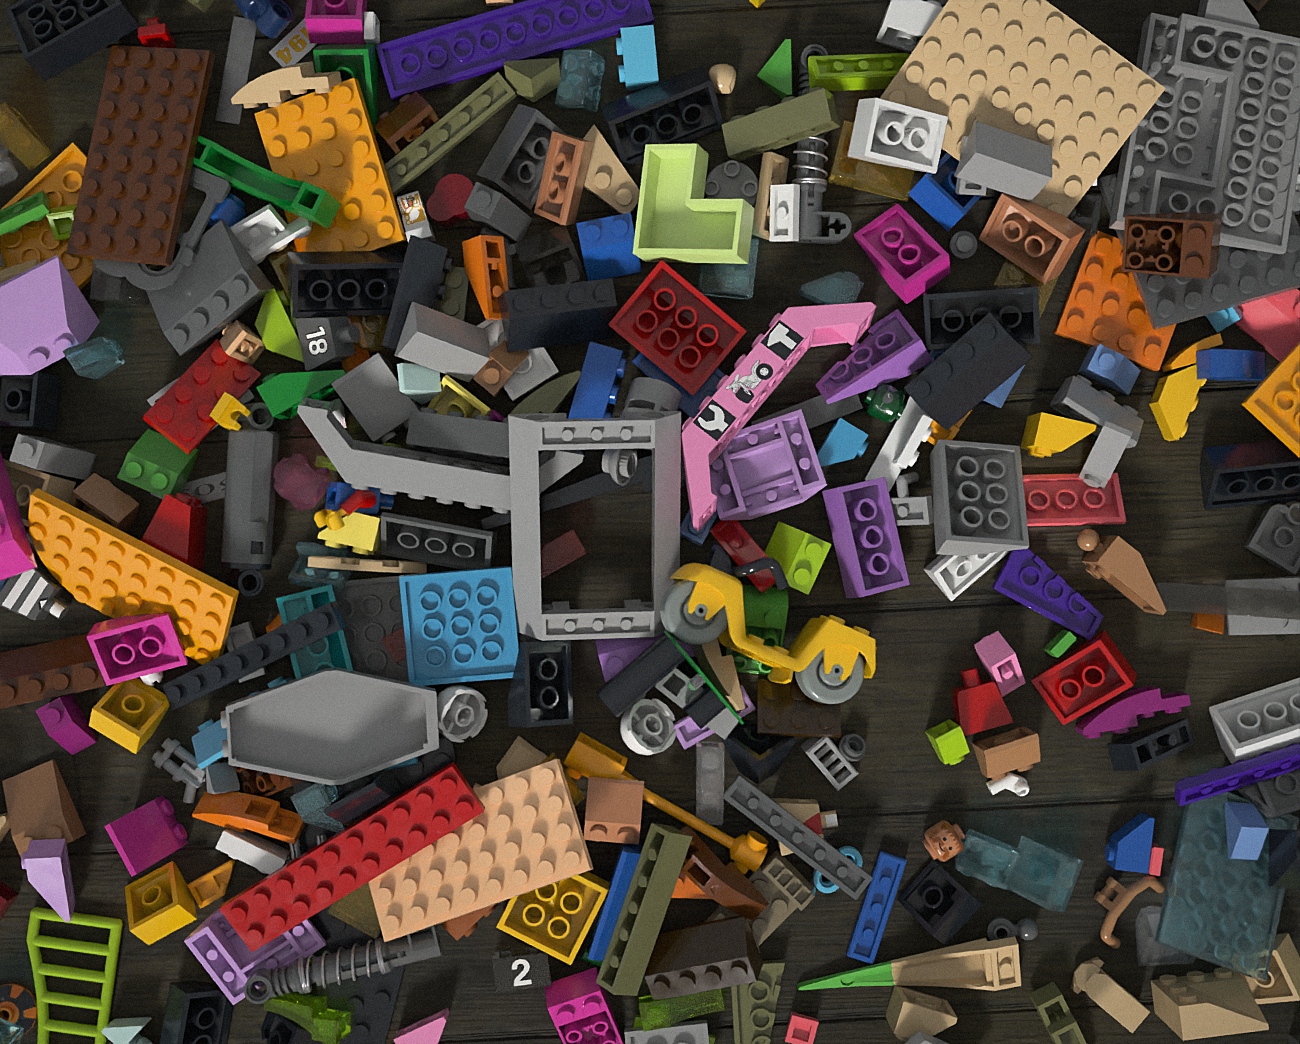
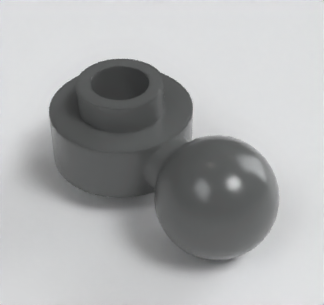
M996 916L987 924V934L991 941L1015 937V935H1019L1024 940H1032L1039 932L1038 924L1031 918H1022L1017 924H1013L1007 917ZM1004 928L1007 932L1004 936H998L996 934L997 930Z

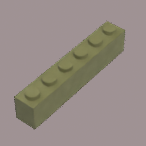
M651 823L596 980L597 984L614 995L637 996L693 837L674 826Z

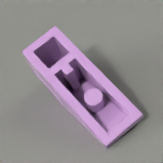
M66 839L30 840L27 852H23L21 858L22 869L27 870L28 881L65 922L71 921L76 901Z

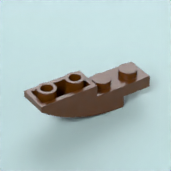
M689 825L682 828L681 831L693 836L684 860L686 864L681 869L684 874L716 902L738 915L745 914L747 919L754 921L769 905L768 901L732 861L725 866Z

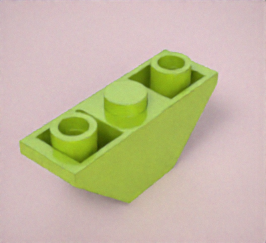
M272 285L274 288L264 296L255 326L266 349L304 363L295 321L298 317L292 318L288 308L290 301L284 290L280 291L279 288Z

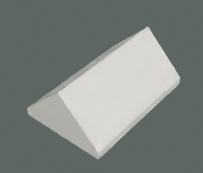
M1010 551L969 556L940 554L923 570L947 598L953 601Z

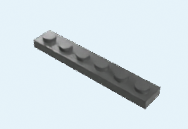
M738 774L722 795V798L855 900H857L873 879L868 872L742 775Z

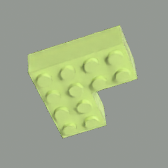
M645 144L633 254L645 262H660L662 260L663 262L748 264L755 209L744 199H704L709 154L698 144Z

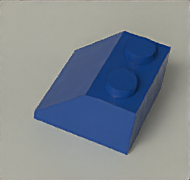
M631 212L576 223L588 281L642 273L640 259L633 254L635 232Z

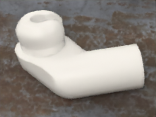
M1007 772L1008 775L1004 778L990 780L986 783L992 795L1008 789L1015 792L1018 796H1025L1030 790L1025 778L1011 772Z

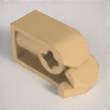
M1098 957L1081 963L1074 971L1071 989L1077 994L1081 990L1085 991L1092 1000L1133 1033L1150 1011L1101 969L1104 962Z

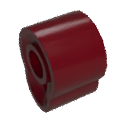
M449 174L441 178L437 183L435 191L428 199L426 205L427 212L437 225L451 227L458 221L470 218L464 206L474 186L467 177L460 174Z

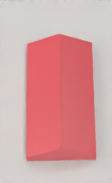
M1112 473L1105 488L1087 485L1083 479L1079 478V474L1023 475L1027 526L1126 523L1118 473Z

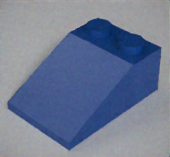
M946 153L939 160L936 174L926 173L908 193L947 231L982 196L955 193L957 177L954 175L959 161L949 153Z

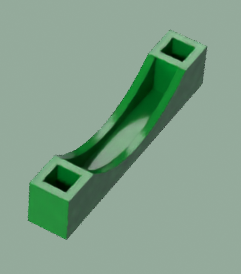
M198 136L193 167L222 178L239 190L327 229L329 228L341 205L330 193L305 181L290 179L271 172L234 154L211 140Z

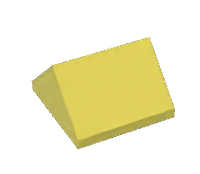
M445 375L441 381L442 392L435 396L427 407L437 410V414L447 415L448 411L465 414L464 418L475 419V415L488 416L492 411L448 375Z

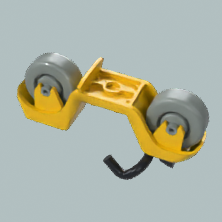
M714 544L704 564L690 563L683 565L669 578L676 582L667 589L662 598L660 615L666 631L674 639L682 643L702 645L718 638L723 646L773 667L767 676L772 682L787 684L792 681L793 672L795 671L797 683L803 693L814 701L826 704H838L849 700L857 693L863 679H871L876 670V640L869 637V631L854 626V628L845 626V620L833 615L829 617L820 615V618H811L787 649L775 645L773 647L764 646L765 640L751 634L746 636L743 586L736 577L747 576L768 568L772 572L778 590L789 587L782 566L774 558L764 557L738 566L736 562L731 564L725 550L721 546ZM749 579L751 586H755L753 582Z

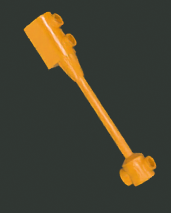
M582 732L578 735L563 762L567 766L565 772L574 779H580L581 775L587 778L600 777L638 781L624 770L628 758ZM644 788L643 800L730 849V859L734 860L733 864L743 874H746L749 869L753 872L758 870L768 850L766 847L768 841L761 834L749 831L747 836L743 834L734 839Z

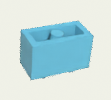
M654 25L620 28L621 38H616L617 55H623L624 65H618L620 82H625L626 91L642 90L659 83Z

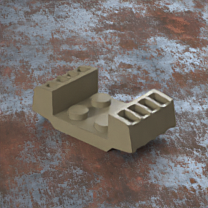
M778 850L770 855L756 872L752 871L746 877L769 903L754 921L747 919L758 950L759 945L797 907L802 911L815 897L816 888L784 856H781ZM720 904L705 922L738 916V914Z

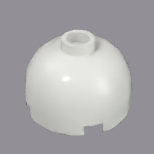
M462 685L447 687L437 695L438 732L450 741L459 743L464 742L462 739H466L469 736L472 738L476 736L483 728L488 716V710L485 709L484 701L486 702L485 697L475 689Z
M646 698L637 701L624 712L620 725L621 736L625 744L634 752L642 755H652L666 750L673 744L677 729L674 730L673 721H675V718L669 707L658 699L648 700Z

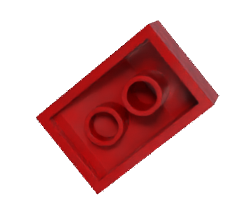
M1104 630L1092 637L1091 640H1087L1035 676L1031 681L1064 726L1134 686L1137 674Z

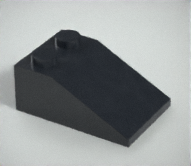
M571 640L520 643L508 695L509 727L574 724Z
M385 770L344 792L323 810L327 816L348 827L403 792L391 770Z

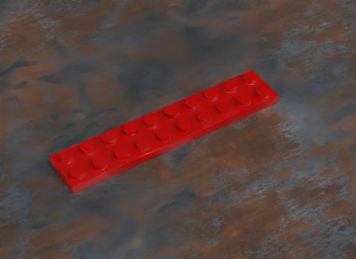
M453 762L224 902L219 910L251 952H254L483 813L485 806Z

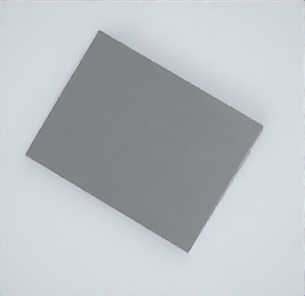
M1151 13L1143 22L1136 67L1166 89L1122 146L1109 228L1124 230L1126 215L1182 212L1222 214L1219 245L1277 254L1286 253L1300 163V38L1184 13L1179 18Z

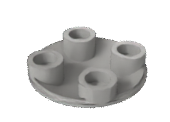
M734 160L727 161L715 167L708 175L705 183V198L744 199L753 206L757 198L758 180L748 166Z

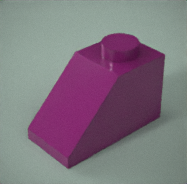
M73 694L59 697L35 710L48 735L70 754L74 755L98 742Z

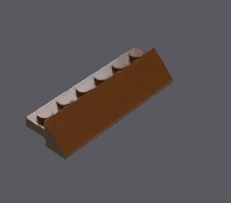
M88 634L1 652L0 709L106 686L86 637Z

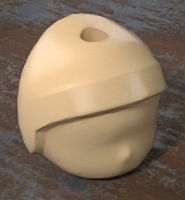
M717 64L711 67L709 76L713 82L715 93L730 94L734 89L736 81V71L733 66Z

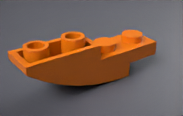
M205 792L192 813L194 818L243 834L248 829L294 845L307 822L306 816L280 808V802L240 792L219 794Z

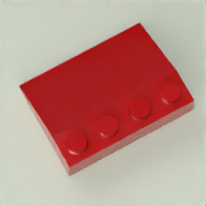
M662 260L608 324L693 396L747 334L744 328Z

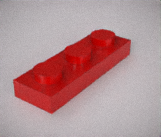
M721 520L710 530L738 566L768 557L738 520ZM768 568L747 575L763 594L776 583L771 570Z

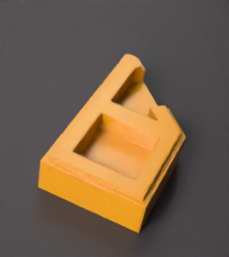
M234 859L225 862L187 885L200 909L227 893L235 865Z

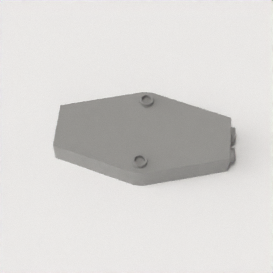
M338 667L324 668L230 702L226 706V711H221L222 729L227 728V740L222 741L223 757H228L229 765L327 785H342L439 748L437 694L435 688Z

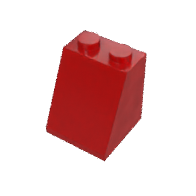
M181 492L165 494L141 541L204 572L207 507L200 504V498L187 492L186 494Z

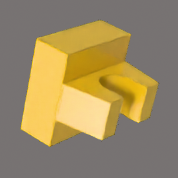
M224 392L209 416L222 427L228 430L234 429L239 431L242 426L236 420L240 414L248 417L251 412L233 396Z

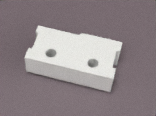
M226 829L223 831L216 846V849L228 854L229 857L243 861L265 874H272L285 866L287 860L292 859L291 851L248 831H245L243 834Z

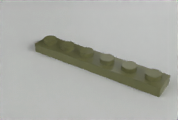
M499 72L384 165L393 196L398 194L516 97V93Z

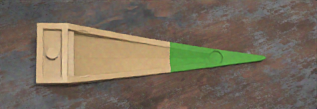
M1015 937L987 941L986 938L800 982L797 983V989L812 990L898 985L996 991L1021 986L1019 948Z

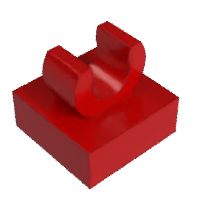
M159 17L147 18V26L138 28V37L144 47L175 48V40L166 24L159 23Z

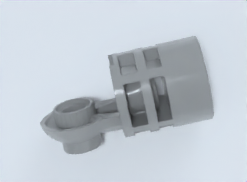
M647 377L635 378L631 382L624 403L625 408L621 412L620 418H624V412L678 411L682 395L675 387L661 380ZM638 448L606 449L602 457L603 472L610 473L613 480L619 485H626L637 469ZM639 448L652 451V448Z

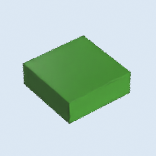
M1062 629L1043 649L1050 656L1059 658L1076 641V637L1070 631Z

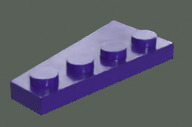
M1029 549L1012 550L991 587L1087 640L1092 639L1104 617Z

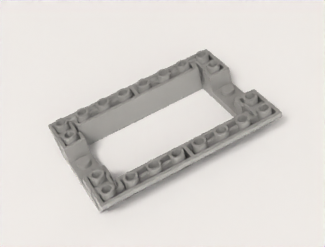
M681 411L624 412V418L567 419L566 413L508 414L512 575L517 632L542 641L656 637L664 633L663 631L666 629L661 620L660 605L667 589L676 582L669 578L680 568ZM652 448V602H641L640 599L624 600V608L569 609V601L552 602V605H542L538 450Z

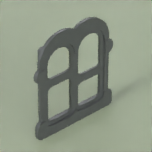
M192 166L188 185L206 192L207 196L190 230L187 233L178 231L176 242L180 244V250L174 262L167 269L157 272L150 270L143 263L93 259L94 263L108 275L114 277L126 276L130 283L143 290H159L169 285H174L185 267L190 266L194 262L196 256L194 249L216 205L226 199L231 189L230 183Z

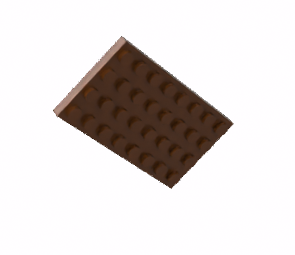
M112 45L66 254L76 258L171 266L215 55L210 50Z

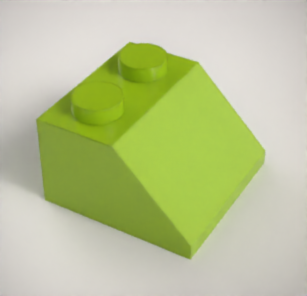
M778 521L765 549V553L768 557L774 558L780 563L790 587L809 595L832 544Z

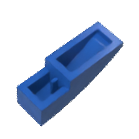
M1207 349L1196 352L1197 379L1262 381L1266 378L1264 352L1232 349Z

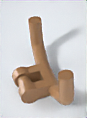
M1146 875L1127 888L1110 876L1106 880V885L1101 892L1098 891L1093 898L1109 910L1104 919L1100 937L1110 947L1114 949L1120 947L1121 942L1112 934L1117 918L1132 899L1149 886L1157 893L1164 892L1165 885L1155 876ZM1115 892H1118L1117 897L1111 902L1109 899Z

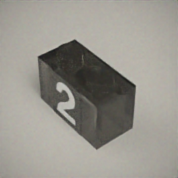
M527 944L526 948L515 949L514 946H505L499 948L494 953L492 963L496 993L552 985L553 972L550 954L530 944Z

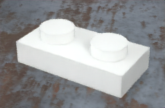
M799 184L770 185L769 241H799Z

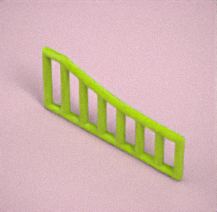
M34 907L30 911L26 940L37 998V1044H49V1031L95 1037L94 1044H106L107 1037L101 1031L109 1024L123 926L122 920L73 912L71 921L65 922L110 929L108 945L39 935L41 919L58 922L65 921L54 909ZM40 947L107 956L105 972L43 963ZM45 975L103 983L101 999L47 991ZM48 1003L99 1010L97 1026L49 1019Z

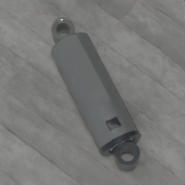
M265 403L244 404L251 413L248 417L240 414L237 422L242 426V429L239 431L231 429L228 434L220 567L233 568L227 576V585L238 590V595L249 597L256 596L263 589L264 579L259 570L272 569L280 435L275 431H267V428L273 424L274 417ZM254 411L258 414V421L256 423L252 416ZM247 576L248 584L243 588L242 580Z

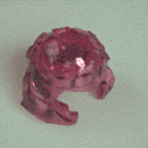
M292 454L291 457H284L274 466V488L281 497L288 499L297 511L302 512L305 509H312L320 501L329 486L332 474L327 467L314 471L309 466L310 460L305 455Z

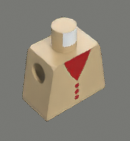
M773 798L775 802L823 839L822 829L838 827L836 811L820 812L819 804L815 799ZM778 841L781 856L794 853Z

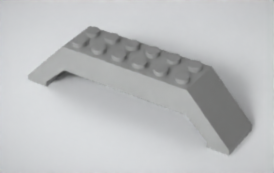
M305 397L301 398L297 413L344 481L351 483L352 488L368 490L369 487L380 488L381 493L396 495L397 491L408 493V497L421 500L425 499V496L437 498L436 501L440 503L453 504V501L464 502V506L474 509H480L481 505L492 507V511L498 513H508L511 510L509 466L353 440L329 409L330 402ZM545 450L539 454V494L582 463L584 455L581 450Z

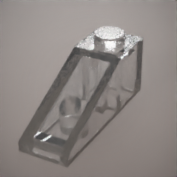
M697 742L696 817L710 825H723L724 744L723 742Z

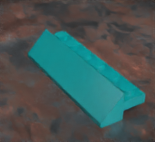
M332 584L276 598L283 625L329 602L336 601ZM343 629L290 655L296 679L324 668L338 667L353 671Z

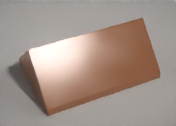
M552 131L534 213L561 225L575 224L594 142Z

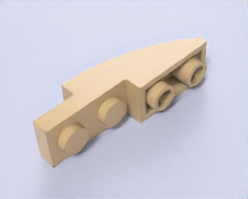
M313 61L297 63L254 79L241 88L231 98L232 104H243L244 108L259 107L260 103H268V107H278L285 103V100L294 97V95L307 93V89H315V92L318 94L332 92V87L342 82L340 72L315 73Z

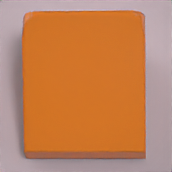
M1196 600L1190 627L1223 634L1224 607Z

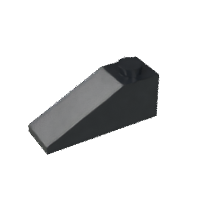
M1188 718L1126 735L1108 743L1107 748L1114 771H1139L1194 746L1195 742Z

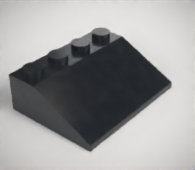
M20 0L5 9L25 60L44 81L59 75L72 65L82 62L86 57L100 49L106 48L109 44L139 28L133 11L126 0Z

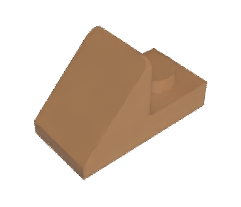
M505 340L488 354L490 359L473 377L476 382L495 397L530 356L525 350L507 352Z

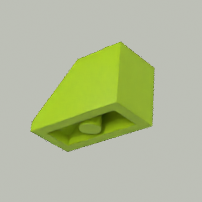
M950 719L925 731L940 761L945 765L948 763L954 765L965 759L964 755L970 752L961 727Z

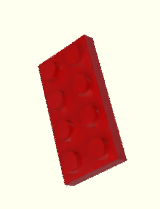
M216 339L146 412L143 420L189 455L217 425V422L209 415L224 392L239 401L260 378L261 373L250 364L226 354L219 340Z

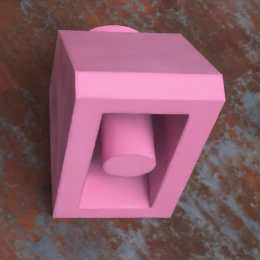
M998 631L974 644L982 665L991 680L995 682L1002 697L1026 683L1015 652Z
M448 1008L398 1030L394 1038L395 1044H438L450 1014Z

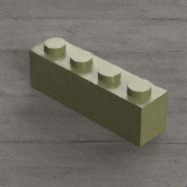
M815 87L809 89L805 95L800 97H787L775 106H762L750 115L732 117L730 122L722 124L728 157L740 162L763 154V152H769L840 127L833 94L825 88Z

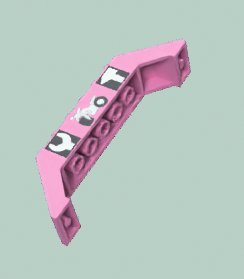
M873 303L788 307L782 315L777 313L769 324V327H771L765 335L761 333L754 340L751 346L753 348L747 356L743 354L734 365L735 371L730 377L725 375L716 387L718 391L713 397L707 396L698 408L700 412L694 419L689 417L681 427V450L692 526L697 532L701 530L716 511L717 496L711 492L709 467L810 347L847 342L853 346L870 327L876 309Z

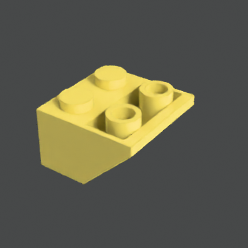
M353 512L350 516L342 518L345 526L341 529L333 531L327 527L318 534L319 539L326 540V546L341 549L347 548L349 545L353 546L352 552L374 555V551L381 550V516Z

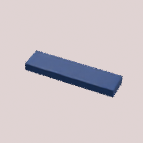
M879 850L871 874L873 879L868 884L846 951L848 957L870 964L874 963L907 862L906 858Z

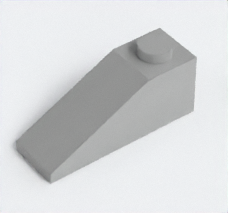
M1105 421L1079 474V478L1083 479L1084 483L1091 487L1098 488L1100 486L1105 488L1133 432Z

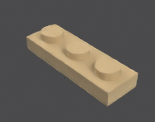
M763 152L752 235L769 240L770 185L786 184L789 164L788 158L773 152Z

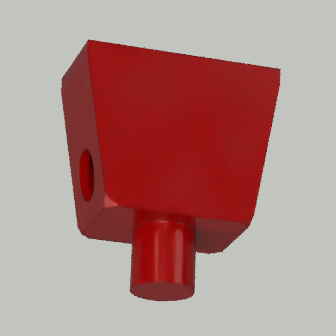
M977 667L960 671L964 686L952 689L955 723L961 727L964 736L1013 723L1012 717L994 681L990 679L980 681Z

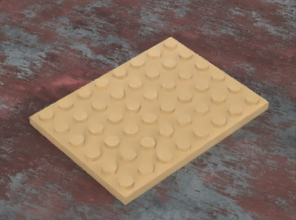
M948 0L879 99L947 116L948 120L942 149L958 161L960 160L962 136H969L974 121L1051 146L1052 179L1035 196L1031 203L1068 217L1166 88L1046 0Z

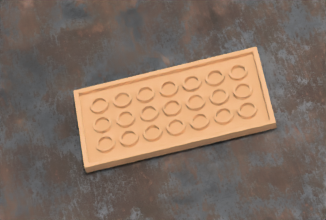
M560 759L551 760L473 789L485 806L483 813L368 882L384 942L593 869Z

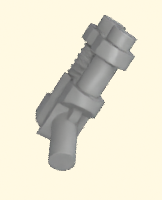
M167 738L161 745L165 749L164 753L158 750L152 757V760L155 761L154 765L159 769L164 768L172 774V779L175 782L182 780L186 784L183 802L194 803L197 788L206 782V768L200 770L196 757L193 754H190L184 747L180 746L181 743L176 739L172 741L170 738ZM173 754H176L178 758L185 762L181 767L170 759Z

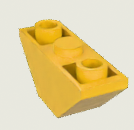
M1197 363L1160 378L1149 403L1161 433L1167 441L1179 440L1180 437L1184 436L1188 428V422L1186 421L1189 413L1196 408L1199 397H1197L1199 388L1207 381V379H1197Z

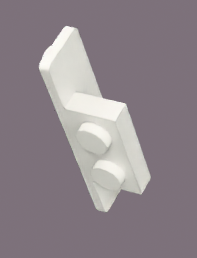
M268 204L231 226L230 229L255 263L259 264L265 259L266 255L273 251L279 252L295 238L301 239L308 235L312 228V221L299 217L287 224L272 205Z
M911 396L907 400V405L900 419L895 422L865 477V481L885 477L888 492H890L901 470L906 469L908 465L913 466L920 453L917 451L920 442H926L933 430L930 427L933 419L921 410Z

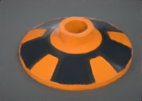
M14 983L0 985V1037L5 1039L18 1038L26 1034L35 1024L37 1019V1002L33 994L24 986ZM3 1010L9 1013V1018L4 1016Z

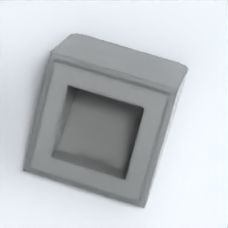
M229 761L214 763L205 767L208 793L219 794L240 790L236 770L232 765H229Z

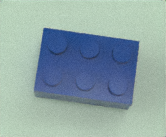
M590 342L568 419L612 418L611 413L608 412L610 403L616 404L620 390L619 386H616L618 377H624L627 366V359H624L623 351Z

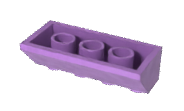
M877 478L822 491L846 598L864 597L910 585L886 478Z

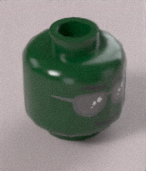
M887 383L880 384L876 389H870L864 402L868 403V414L885 423H890L894 419L898 421L908 401L904 399L905 394L902 390Z

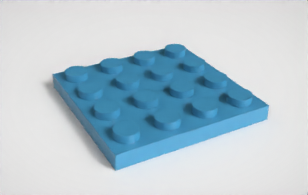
M512 566L399 576L409 683L426 686L513 678L519 652Z

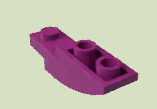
M1151 685L1137 688L1109 699L1096 707L1075 726V730L1077 733L1085 735L1088 739L1102 737V732L1112 731L1114 734L1126 733L1130 731L1129 727L1138 726L1136 715H1138V718H1148L1155 716L1154 712L1165 710V713L1180 712L1182 707L1191 705L1189 694L1180 691L1161 695L1160 688Z

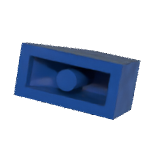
M1139 813L1112 834L1109 844L1105 846L1104 855L1107 864L1115 870L1148 874L1155 818L1146 813Z

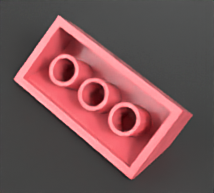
M1298 289L1238 306L1244 316L1234 324L1278 361L1281 362L1300 341V291Z

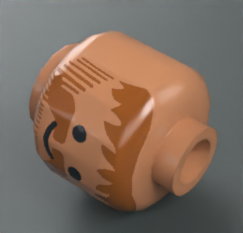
M942 820L924 832L925 839L922 842L934 860L938 858L940 861L945 862L960 853L964 848L961 840L965 836L957 823L951 825L948 821Z

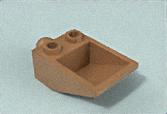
M1084 529L1078 534L1077 543L1079 547L1089 551L1082 559V562L1088 566L1086 571L1097 579L1102 577L1144 612L1159 615L1165 614L1167 610L1144 560L1137 550L1119 536L1102 535L1099 537L1098 533L1092 529Z

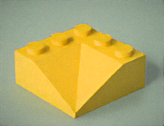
M586 871L510 898L496 928L571 965L609 891L610 882Z

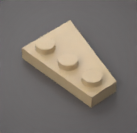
M593 125L583 138L594 142L583 187L619 214L632 213L639 203L640 190L597 127Z

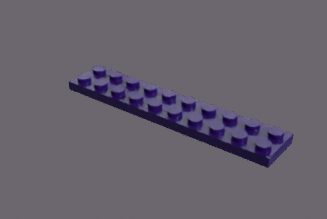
M526 0L375 46L391 99L395 101L407 94L412 95L415 91L422 93L504 68V61L532 60L620 34V28L654 24V17L649 0Z

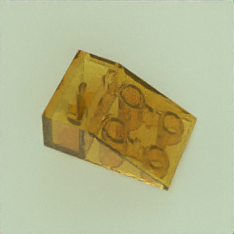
M844 120L840 128L827 182L908 201V193L910 192L915 170L848 157L854 122Z

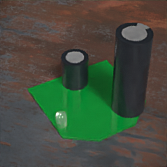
M666 630L663 631L664 634L596 690V693L606 706L618 717L682 662L687 660L697 673L689 680V689L697 690L704 683L708 686L683 707L697 726L702 729L726 708L741 724H744L700 668Z

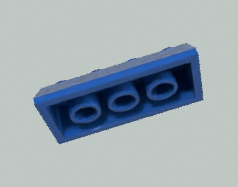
M622 843L610 880L609 891L604 899L590 941L588 959L604 960L643 849L642 845Z

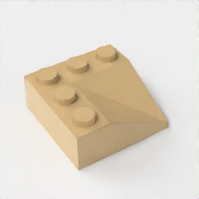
M1217 968L1213 973L1205 974L1200 971L1188 972L1187 976L1181 977L1162 975L1158 980H1151L1155 1014L1183 1041L1269 1030L1268 1022L1243 978L1229 968Z

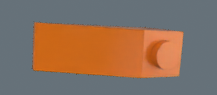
M479 235L463 241L465 271L485 319L502 320L498 297L504 291L509 290L504 237Z

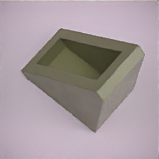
M559 58L504 61L505 78L508 85L515 93L532 102L537 101L561 85Z

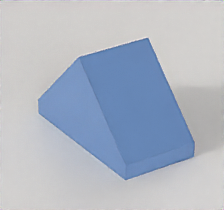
M1225 802L1228 859L1258 860L1269 827L1253 803Z

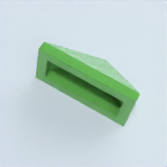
M791 39L784 40L757 74V77L781 100L792 96Z

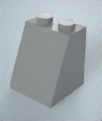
M379 353L331 383L375 443L382 441L383 444H386L397 436L396 431L404 426L406 429L409 428L411 411L420 412L421 410L415 400L399 391V380L396 370L390 361Z

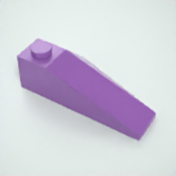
M898 309L875 323L868 330V337L861 344L856 342L851 347L852 353L844 361L837 362L816 384L817 389L827 404L878 387L882 383H889L909 376L932 361L922 340Z
M664 633L656 637L595 639L605 682L610 680ZM676 640L690 658L695 656L691 644H685Z

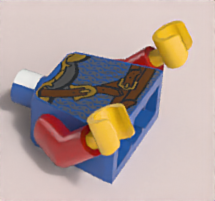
M328 482L325 509L317 512L314 515V520L319 528L327 525L329 530L336 531L345 526L342 519L344 515L350 516L353 512L378 514L379 509L391 510L394 495L381 493L380 488L369 487L368 490H359L352 488L350 483Z

